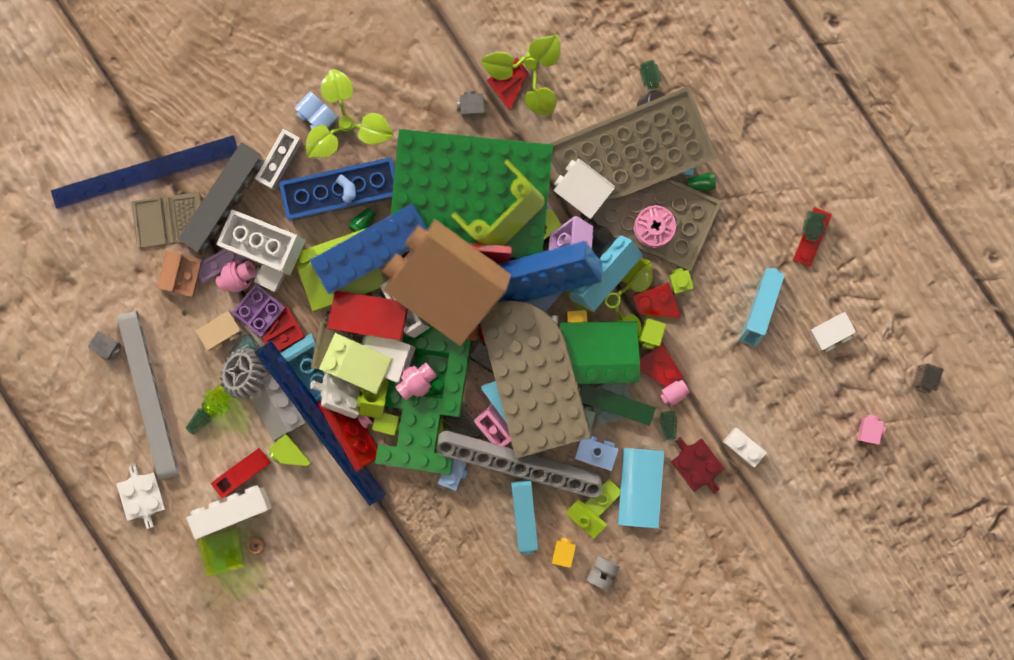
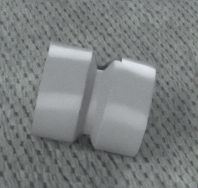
M597 556L593 564L595 569L590 571L586 580L609 591L613 583L611 578L617 575L620 566L601 556Z

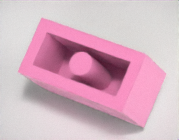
M493 404L474 420L491 443L504 447L511 441L507 423Z

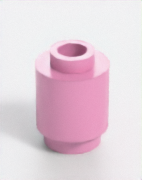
M680 380L661 390L663 394L660 397L665 405L670 404L672 407L686 398L690 391L683 380Z

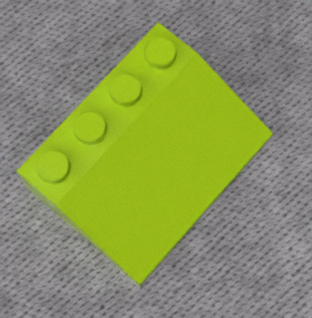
M364 229L300 252L296 265L313 312L331 307L334 292L328 294L310 259ZM380 267L336 291L365 295L381 289L380 285L385 282Z

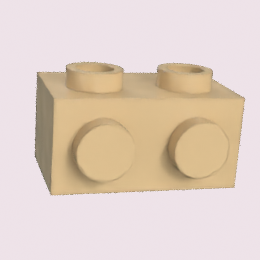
M230 311L225 312L196 330L207 351L213 350V352L223 348V343L226 341L232 342L240 337L239 333L243 332Z

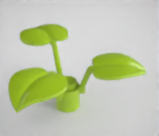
M557 34L533 40L530 43L526 56L521 57L516 64H513V56L505 52L491 53L481 59V64L488 74L498 80L510 78L513 74L512 68H517L521 63H524L528 69H533V91L527 92L525 95L526 106L538 115L548 116L553 113L557 104L555 93L548 88H539L537 90L536 85L539 62L543 66L550 67L559 60L561 45Z
M330 70L322 81L321 95L327 102L335 103L339 101L343 117L339 120L338 129L329 132L325 125H319L310 131L306 140L307 156L309 158H326L333 155L338 149V139L332 134L341 131L351 133L354 129L360 128L358 138L363 143L369 145L381 144L391 139L394 134L382 115L378 113L367 114L362 119V125H355L353 119L346 115L342 100H348L352 97L353 85L350 79L341 71Z
M645 259L638 260L624 276L622 281L627 283V285L618 293H609L603 300L608 307L615 308L621 319H615L614 321H637L638 342L642 332L640 320L633 314L624 317L619 306L622 303L621 294L630 286L634 291L641 292L647 290L652 284V262ZM572 290L567 291L568 297H570V292ZM572 301V303L579 309L586 310L588 312L591 311Z

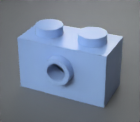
M593 436L579 442L574 459L612 471L618 448H615V443L604 441V444L596 442L597 438Z
M454 459L451 475L441 474L438 484L456 491L461 478L465 479L469 469L466 468L467 462Z

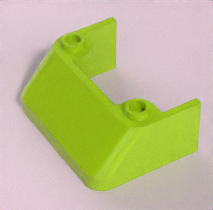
M508 159L504 163L518 176L511 185V191L518 200L491 227L483 220H475L468 225L456 212L451 215L480 244L504 246L544 205L543 195Z

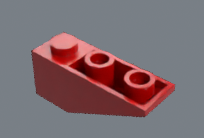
M258 448L210 484L222 499L226 498L271 462L263 451Z

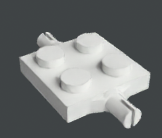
M327 372L323 374L322 384L314 380L311 382L310 388L320 391L322 407L354 419L359 415V407H357L358 395H360L359 386Z
M136 464L130 465L128 468L131 478L117 483L127 521L143 518L146 529L152 528L154 525L151 515L165 510L155 472L139 475Z

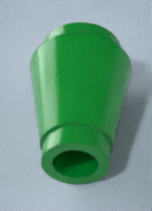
M708 172L688 178V185L695 190L712 191V189H716L715 173L710 174Z
M367 207L350 221L348 227L353 232L368 228L376 214Z

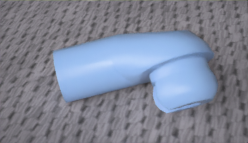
M341 174L337 178L336 183L344 188L343 201L351 203L356 197L355 185Z

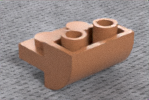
M166 251L157 289L194 297L203 260Z

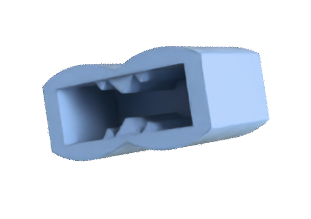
M311 91L295 107L298 111L296 115L302 121L307 119L312 124L310 126L311 129L319 125H325L330 129L340 119Z

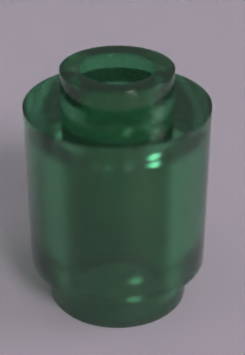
M654 60L641 63L639 72L643 86L648 87L649 90L660 87L659 84L662 83L658 65L655 64Z

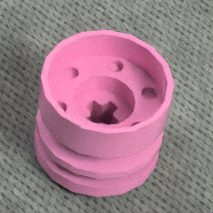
M656 205L647 207L640 212L634 222L633 231L635 238L639 244L646 248H661L675 234L676 222L668 209ZM653 222L655 224L659 223L658 231L651 229Z

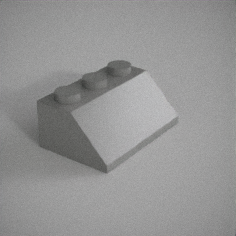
M281 372L263 379L264 384L260 385L261 391H256V395L251 396V399L274 441L307 424V421Z

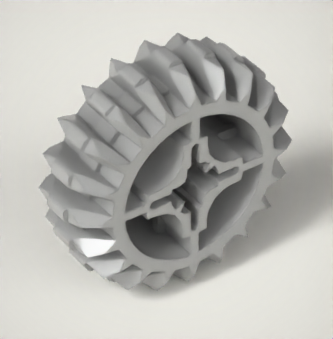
M249 348L237 349L236 352H232L231 357H227V362L223 364L224 369L220 371L223 374L219 378L222 380L221 386L224 388L223 391L230 395V397L239 400L250 399L251 396H255L256 391H261L260 385L264 384L263 379L267 377L265 375L267 371L265 365L267 362L264 361V357L256 350Z

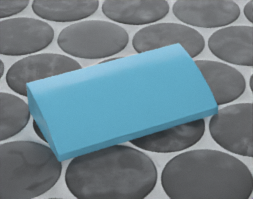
M623 448L617 525L659 528L664 451Z

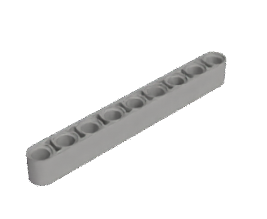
M135 310L118 315V323L159 480L179 476V468L139 313Z
M443 431L438 435L437 450L443 456L592 498L598 497L602 493V479L595 472L535 455L516 458L513 449L450 431Z

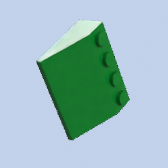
M637 321L560 322V329L567 344L577 384L639 383L640 359Z

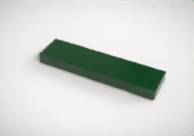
M582 384L580 390L582 403L648 426L651 425L656 407L588 384Z

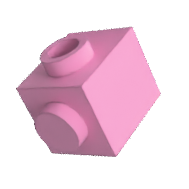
M868 415L867 418H861L857 440L880 444V439L884 437L886 427L883 426L884 422L879 421V417Z

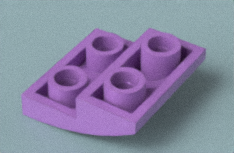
M256 283L231 313L261 337L285 307Z

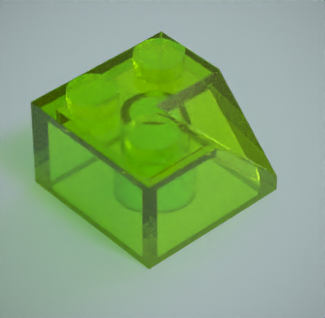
M238 528L197 539L207 577L245 567L243 546Z

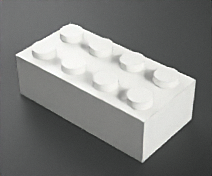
M231 209L216 245L290 276L306 240L298 235Z
M258 485L244 490L246 494L241 495L239 492L226 497V502L218 500L208 504L209 509L205 510L202 507L191 511V516L186 518L194 539L272 509L265 488H259Z

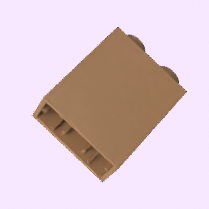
M434 220L427 230H424L419 225L414 229L404 244L411 249L405 258L396 253L383 270V273L390 277L384 292L455 343L461 345L506 291L511 274L437 220Z

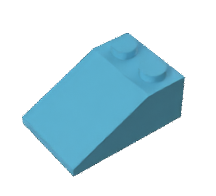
M312 333L279 353L281 363L311 406L320 401L322 397L320 391L310 388V384L313 380L322 384L323 374L325 373L323 370L311 367L316 339Z

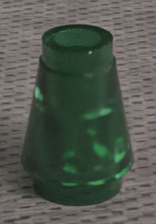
M202 406L196 410L185 428L194 435L211 423V419L214 416L210 410Z
M675 411L660 413L659 421L665 440L676 439L678 416L675 415Z

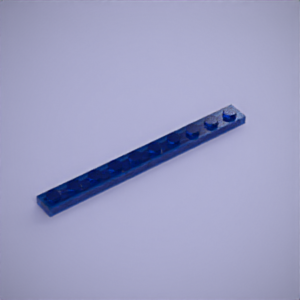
M232 135L51 190L56 209L64 208L232 157L238 145L235 136Z
M270 340L258 348L254 353L367 504L371 506L384 498L386 493L366 466L357 471L354 469L318 406V402L274 343Z

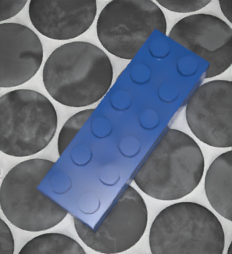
M392 157L279 182L287 220L291 222L392 199L395 173ZM341 174L355 185L356 197L351 203L343 201L344 188L336 183L337 178Z
M414 203L311 258L310 262L326 291L330 294L389 262L396 253L402 255L411 250L404 245L408 237L418 225L424 230H427V227Z
M582 241L497 264L511 274L506 291L497 302H526L600 283L602 263L588 243Z

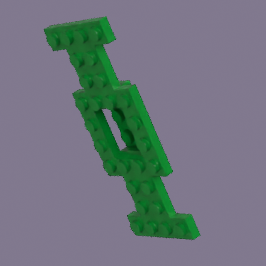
M429 324L430 328L415 338L407 335L404 331L403 339L399 342L415 347L414 365L419 369L427 363L437 377L429 382L432 387L429 388L430 391L424 396L416 397L413 395L408 400H405L396 389V386L399 384L398 382L388 381L384 406L403 409L397 447L378 444L375 463L451 475L454 459L436 453L441 415L461 416L472 341L465 340L461 345H458Z

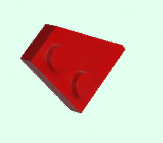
M663 344L640 358V371L666 387L683 377Z

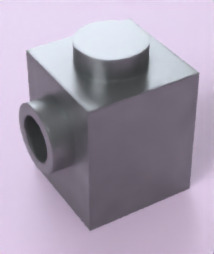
M467 91L464 92V95H460V100L457 101V112H461V117L484 116L483 94Z

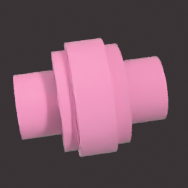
M232 261L224 265L221 275L216 278V283L223 292L228 290L231 292H241L249 287L252 278L257 275L254 264L250 261L244 263Z
M427 363L419 369L415 365L413 367L410 366L403 372L401 376L403 381L396 386V389L405 400H408L413 395L416 397L424 396L430 391L429 388L432 387L429 382L436 378L437 375Z

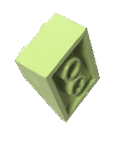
M335 333L319 369L377 394L393 358Z

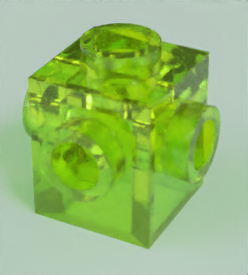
M220 384L214 390L209 389L203 395L204 401L201 404L204 411L214 418L219 413L221 415L225 414L230 408L228 404L233 399V397L228 395V392L223 391L224 388Z

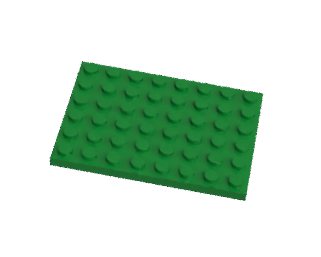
M399 129L391 215L414 203L427 229L434 220H437L467 243L480 244L451 215L456 212L468 225L475 220H483L491 227L518 200L511 191V185L518 176L504 163L508 159L543 195L544 205L504 246L511 247V257L514 258L541 253L543 251L553 144Z

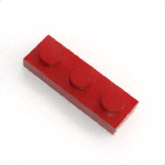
M813 207L792 261L811 267L832 216L831 213Z

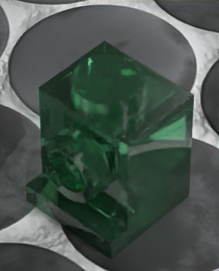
M812 211L806 212L801 235L806 236V240L817 241L819 235L823 234L825 223H822V220L827 219V214Z

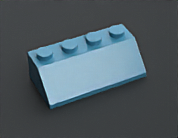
M620 235L599 259L602 263L601 282L572 290L569 299L594 312L643 254L631 239Z

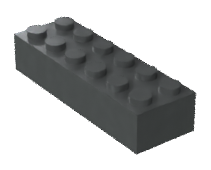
M243 142L240 143L179 236L178 240L200 255L203 252L207 253L212 245L210 243L213 236L217 237L222 230L221 224L224 220L227 221L234 204L238 205L243 198V190L251 186L254 181L252 179L255 172L258 173L262 167L263 157L260 153Z

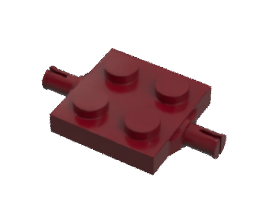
M682 437L675 440L681 451L670 462L690 489L695 492L700 487L708 485L713 494L719 491L720 488L713 480L724 470V467L704 440L701 438L688 446Z

